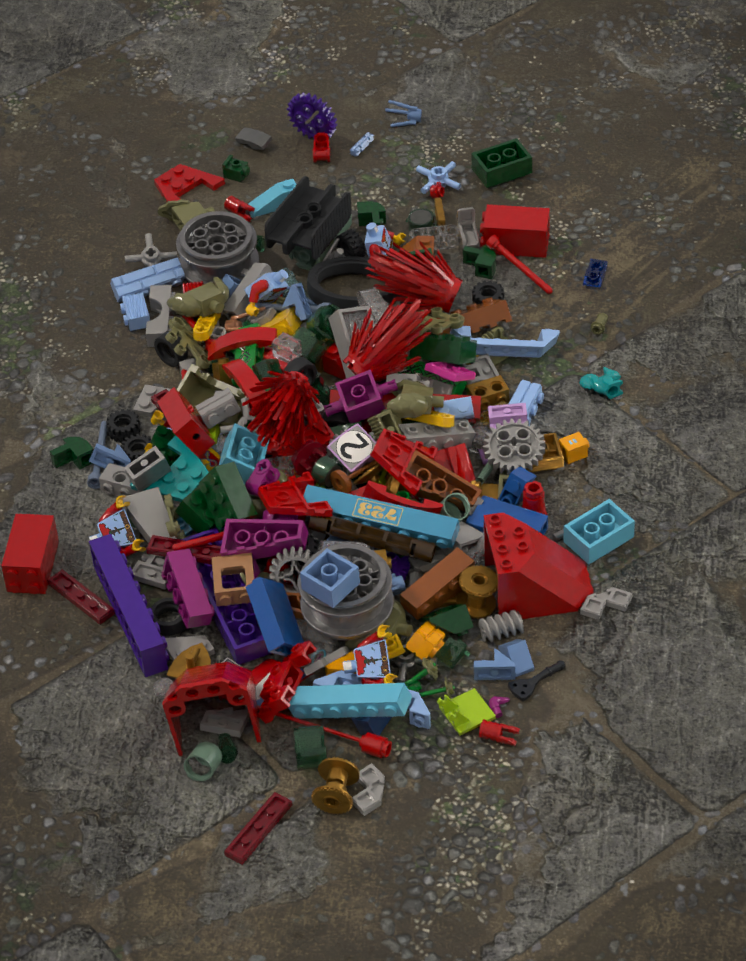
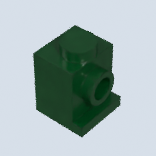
M229 155L222 164L223 178L242 182L249 175L250 167H248V162L235 159L233 155Z

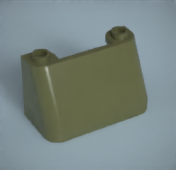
M191 364L177 390L196 409V405L213 397L215 391H223L229 388L241 411L219 423V430L220 426L238 424L240 418L243 417L241 399L247 398L242 390L213 378L209 373H201L199 371L200 367Z

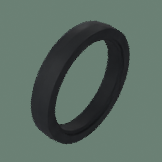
M345 256L328 259L316 264L308 273L307 293L309 298L317 305L323 302L331 303L333 312L339 309L368 305L372 309V313L387 309L395 297H400V295L383 291L370 296H343L331 293L319 285L322 280L340 274L381 276L365 269L370 267L375 270L368 263L369 258Z

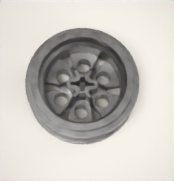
M214 211L198 215L189 220L177 236L176 248L180 255L179 262L184 271L185 279L189 283L203 281L204 284L213 283V277H219L222 280L225 274L242 280L245 277L240 275L243 269H250L254 262L259 263L255 229L243 217L231 212Z
M347 543L326 547L359 566L360 584L332 608L302 590L299 574L298 589L301 596L300 607L302 615L308 625L314 630L332 639L354 640L370 635L380 625L384 624L393 609L394 596L391 589V570L381 556L367 547ZM326 548L315 553L306 562L301 571L304 568H306L315 558H317Z

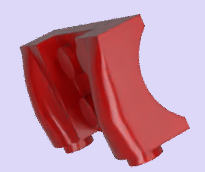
M465 443L436 452L433 461L470 483L476 480ZM409 494L412 499L419 501V497Z

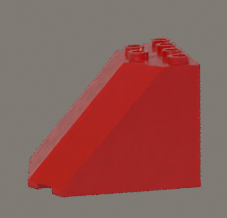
M505 513L483 515L485 566H496L498 614L502 617L503 612L509 614L511 610H515L520 613L522 619L579 611L587 596L594 592L586 562L531 526Z
M230 662L197 666L186 669L170 685L162 705L178 756H183L180 716L186 711L185 701L226 694L228 702L235 706L247 704L257 743L261 742L256 687L251 670ZM236 695L244 696L240 700L233 699Z

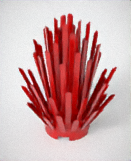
M394 242L393 245L400 249V253L392 248H389L388 251L379 246V249L386 252L388 256L373 251L374 254L380 256V258L377 256L370 257L368 263L375 270L370 267L365 269L381 276L370 274L366 276L385 282V286L375 284L374 288L409 297L410 300L408 302L413 303L417 299L421 300L420 307L416 311L428 309L431 313L432 308L441 307L442 311L449 313L463 280L454 275L439 250H437V254L441 260L437 255L434 257L421 242L420 245L425 250L424 254L429 259L416 249L415 254L420 258L418 259ZM395 297V301L404 302L407 299L404 297Z
M408 297L404 303L397 305L393 310L394 298L374 328L372 326L373 320H371L367 330H365L372 314V309L370 308L360 330L358 328L356 331L357 324L354 322L348 356L343 360V363H349L347 367L355 375L371 370L374 380L377 382L386 380L387 375L403 371L405 367L420 361L421 357L419 356L407 360L406 357L408 355L405 353L431 334V332H425L418 337L420 335L419 332L433 320L429 319L426 323L416 328L430 313L428 309L416 312L420 307L421 300H415L404 310L407 302L410 300Z
M268 371L267 373L279 377L262 378L264 381L255 383L259 386L249 389V391L258 392L270 388V390L242 403V406H245L253 401L262 399L250 409L249 415L255 418L247 426L250 432H253L258 427L256 433L259 435L257 441H262L261 446L265 447L271 435H274L271 442L275 441L274 447H278L280 440L281 443L285 440L283 448H286L289 441H292L297 433H299V428L301 444H304L305 410L310 430L312 429L313 419L316 424L317 418L321 420V416L312 400L313 398L316 403L320 404L313 392L315 394L319 393L310 385L308 378L304 374L296 371H283L285 374Z

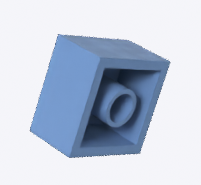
M326 548L300 572L302 590L334 608L360 584L359 566Z

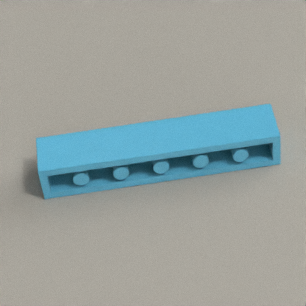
M405 683L298 686L295 695L290 701L289 710L298 719L405 716L412 696Z

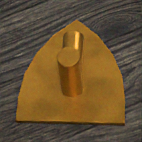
M203 643L191 646L181 652L171 664L167 676L177 679L188 668L211 665L208 651Z

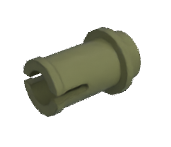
M599 313L596 320L592 322L591 331L594 334L598 335L604 332V326L608 321V316L605 313Z

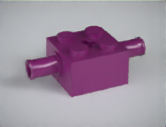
M371 370L336 382L335 385L340 396L339 401L324 405L323 407L327 417L344 411L349 422L355 423L380 414L385 409L381 398L386 394L398 391L395 379L381 385L376 384Z

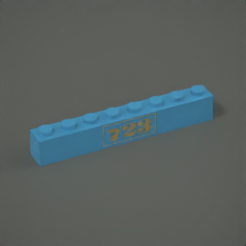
M308 484L303 495L307 503L328 501L333 509V516L435 543L440 548L448 547L453 549L460 529L457 518Z

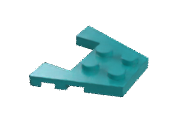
M175 435L167 445L169 449L180 455V457L170 466V472L142 491L159 487L163 498L164 495L171 493L174 501L181 502L199 486V482L209 471L201 460ZM131 483V489L138 491L137 488L133 485V483Z

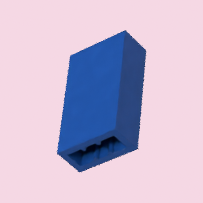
M484 495L481 498L484 500L483 503L477 505L472 516L469 515L466 524L484 533L483 515L505 513L526 523L543 535H545L548 529V515Z
M263 577L252 580V583L246 586V590L268 652L288 656L292 653L291 649L296 644L304 643L284 585L283 583Z

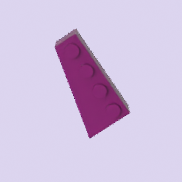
M226 519L220 555L252 553V559L255 560L275 556L278 552L283 554V549L285 548L291 552L292 546L295 547V551H298L299 547L306 550L308 530L303 520Z
M190 549L167 552L161 576L163 580L168 581L166 585L168 591H173V601L175 604H179V613L186 628L210 625L212 616H214V607L208 601V591L203 587L202 574L197 570L195 556H192Z

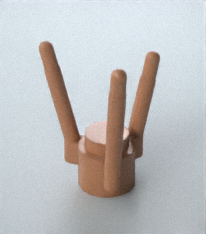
M261 307V308H258V309H259V312H261V311H264L266 308H265V307ZM243 313L231 316V320L225 321L226 332L238 330V328L242 327V322L238 321V319L250 315Z

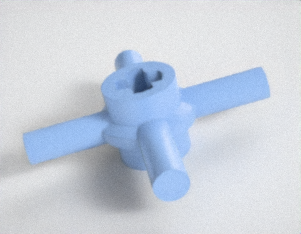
M451 161L445 168L436 166L431 170L418 165L416 172L428 176L429 180L421 188V192L426 194L431 186L436 185L438 181L441 182L443 187L448 185L459 190L461 184L449 179L448 175L456 167V163Z

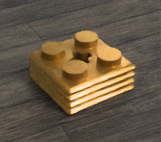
M557 433L543 434L545 441L543 460H538V466L532 464V471L528 468H525L526 470L535 473L541 470H555L564 467V457Z

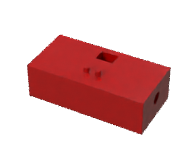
M175 387L157 401L174 434L198 458L216 443L199 412Z

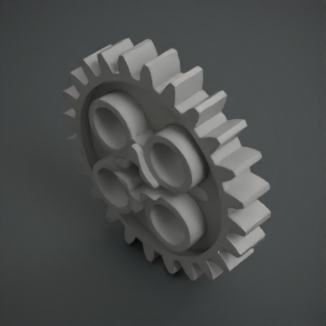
M511 418L510 423L503 420L502 426L496 423V429L491 427L490 433H486V439L483 440V452L485 459H488V464H493V469L500 467V473L507 470L508 475L520 466L532 471V464L538 466V460H543V454H545L544 435L540 434V429L535 430V424L529 426L528 421L522 424L521 419H518L517 423H514L513 418Z

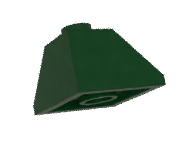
M452 604L418 619L419 622L425 623L428 621L435 625L436 628L449 634H457V636L469 633L468 629L474 627L466 604Z

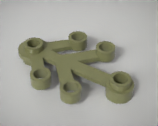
M435 307L431 309L432 317L427 315L416 328L426 323L429 319H433L419 332V336L430 329L433 334H439L447 328H461L465 318L459 313L451 315L443 313L441 307Z
M176 316L173 319L171 318L168 321L171 330L165 338L170 343H174L178 338L177 333L180 335V342L174 348L175 353L183 356L187 346L196 359L195 365L200 367L201 371L208 369L212 361H208V351L200 346L203 341L193 339V334L184 328L186 324L181 318Z
M171 493L164 495V502L170 521L165 522L169 536H175L177 539L186 538L184 530L180 529L177 521L180 516L175 512L177 507H174Z

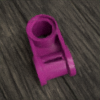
M268 459L259 461L250 478L246 481L245 487L248 494L259 497L258 487L276 482L280 477V472L271 466V462Z

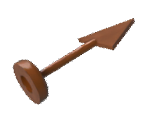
M373 460L350 475L339 469L331 472L330 480L334 489L348 494L352 490L351 479L367 469L373 468L378 462Z

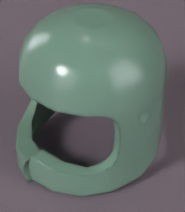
M452 493L440 502L443 504L439 515L457 518L459 522L470 512L468 498L461 493ZM456 497L463 502L466 513L462 518L458 507L447 501L449 498Z
M200 742L184 761L183 766L187 776L195 781L208 780L219 767L222 761V752L212 742ZM195 757L202 765L210 767L209 772L205 775L196 774L189 765V758Z

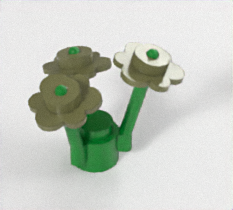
M425 657L422 659L425 669L413 678L403 682L407 689L418 692L421 697L447 692V696L452 699L451 694H454L455 689L453 683L449 682L447 677H444L445 687L419 692L422 689L419 682L421 678L427 674L434 681L438 678L436 663Z

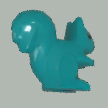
M603 367V376L598 377L595 374H586L580 379L579 384L584 389H593L598 393L604 394L609 399L623 394V390L620 389L623 381L618 380L621 376L615 370Z

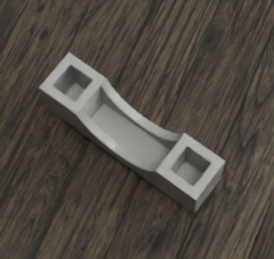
M172 285L150 286L149 300L151 311L157 312L160 315L151 321H147V347H154L155 339L164 332L171 330L168 321L174 318L172 315H175V311L171 310L166 303L170 297L176 294L172 292Z

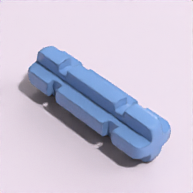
M367 132L350 149V154L355 157L358 156L374 140V135Z

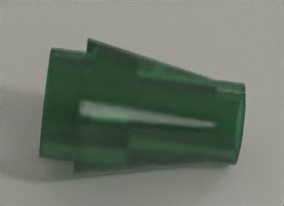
M222 733L218 738V747L222 752L221 762L229 764L235 761L238 751L231 739V735Z

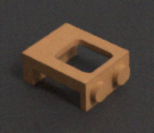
M252 553L212 557L216 606L250 603L246 586L254 580ZM245 573L246 585L244 587L228 589L222 587V575Z

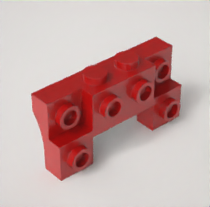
M310 641L296 644L291 649L292 653L286 656L281 664L277 663L270 669V675L263 683V689L259 695L264 701L261 704L258 717L265 724L272 722L278 712L290 707V701L295 695V691L304 674L299 667L309 664L311 659L307 655L317 651V648Z

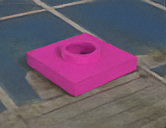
M430 362L426 363L424 369L439 375L443 379L454 382L475 380L476 377L475 372L453 363Z

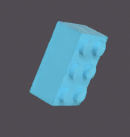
M235 423L225 439L219 465L235 462L244 484H246L256 464L265 459L269 440L266 446L263 447L261 446L262 441H257L259 435L256 432H250L247 428Z
M608 499L564 525L563 542L586 563L591 564L634 537L635 521Z

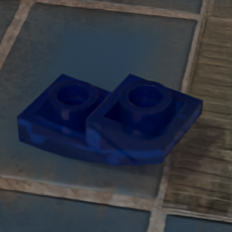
M590 259L583 285L601 288L608 268V261Z

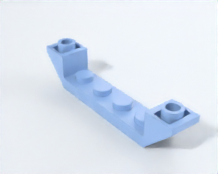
M462 326L458 329L451 328L450 333L459 337L460 335L471 336L470 326ZM542 329L538 341L499 338H471V340H477L476 355L488 354L489 356L540 358L556 344L560 331Z
M342 670L313 681V686L362 684L358 682L356 674H344ZM409 690L412 696L408 706L410 724L430 729L431 719L428 708L418 692Z

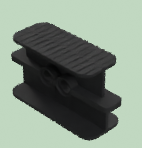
M302 177L265 223L266 247L271 249L275 243L282 244L283 254L289 255L295 246L311 250L312 259L317 260L350 219L352 211L350 193L345 192L341 198L335 197L336 187L334 184H329L325 190L310 186L309 177Z

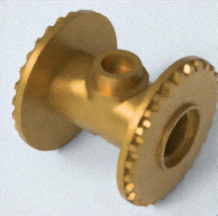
M482 565L466 568L459 577L462 591L457 596L456 604H466L470 618L479 619L487 617L493 613L496 607V599L493 594L498 589L497 575L493 570Z
M332 757L323 760L319 764L318 772L326 781V785L317 787L312 791V803L320 810L329 814L346 813L353 806V798L347 792L346 786L353 785L359 780V769L354 763L347 761V759Z

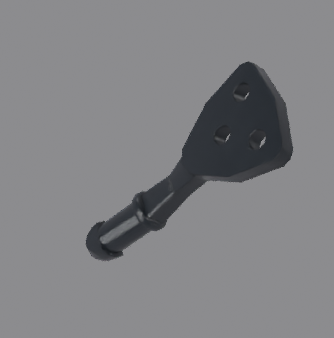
M562 660L557 661V663L545 667L543 671L530 679H518L509 682L508 688L514 696L525 701L533 694L535 686L542 679L563 670L566 664Z

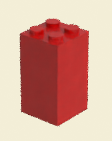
M487 205L486 212L483 211L482 222L484 223L480 224V233L483 235L481 236L480 247L486 245L487 240L492 235H496L501 239L502 246L514 256L546 258L550 235V208ZM497 250L495 251L496 255H502Z
M15 514L1 564L7 592L46 594L47 580L50 578L59 544L54 515Z

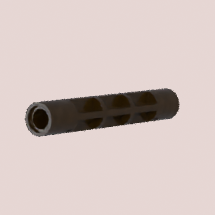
M333 515L332 517L311 516L309 522V530L381 550L386 549V551L429 563L434 558L435 543Z

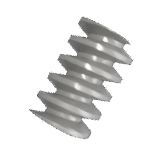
M511 610L509 614L503 612L502 617L496 614L494 619L488 616L486 620L484 618L479 620V630L484 642L486 638L493 642V636L501 640L502 633L508 638L509 631H511L513 636H516V629L521 634H524L521 615L515 610Z

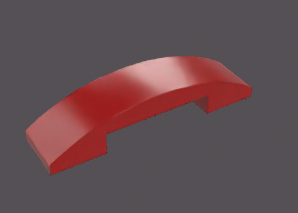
M249 327L229 332L217 338L209 345L207 359L212 361L226 357V351L251 344H257L259 348L274 345L277 342V329L271 327Z
M236 359L222 365L225 373L230 379L233 378L248 400L266 392L265 390L258 392L249 391L251 387L259 386L255 383L260 381L251 368L241 359ZM262 399L249 403L250 408H252Z
M369 480L362 495L365 498L440 514L443 504L424 498L423 503H419L386 492L387 486Z

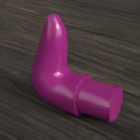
M497 696L490 698L489 707L496 715V718H500L503 715L500 704L510 701L509 698Z

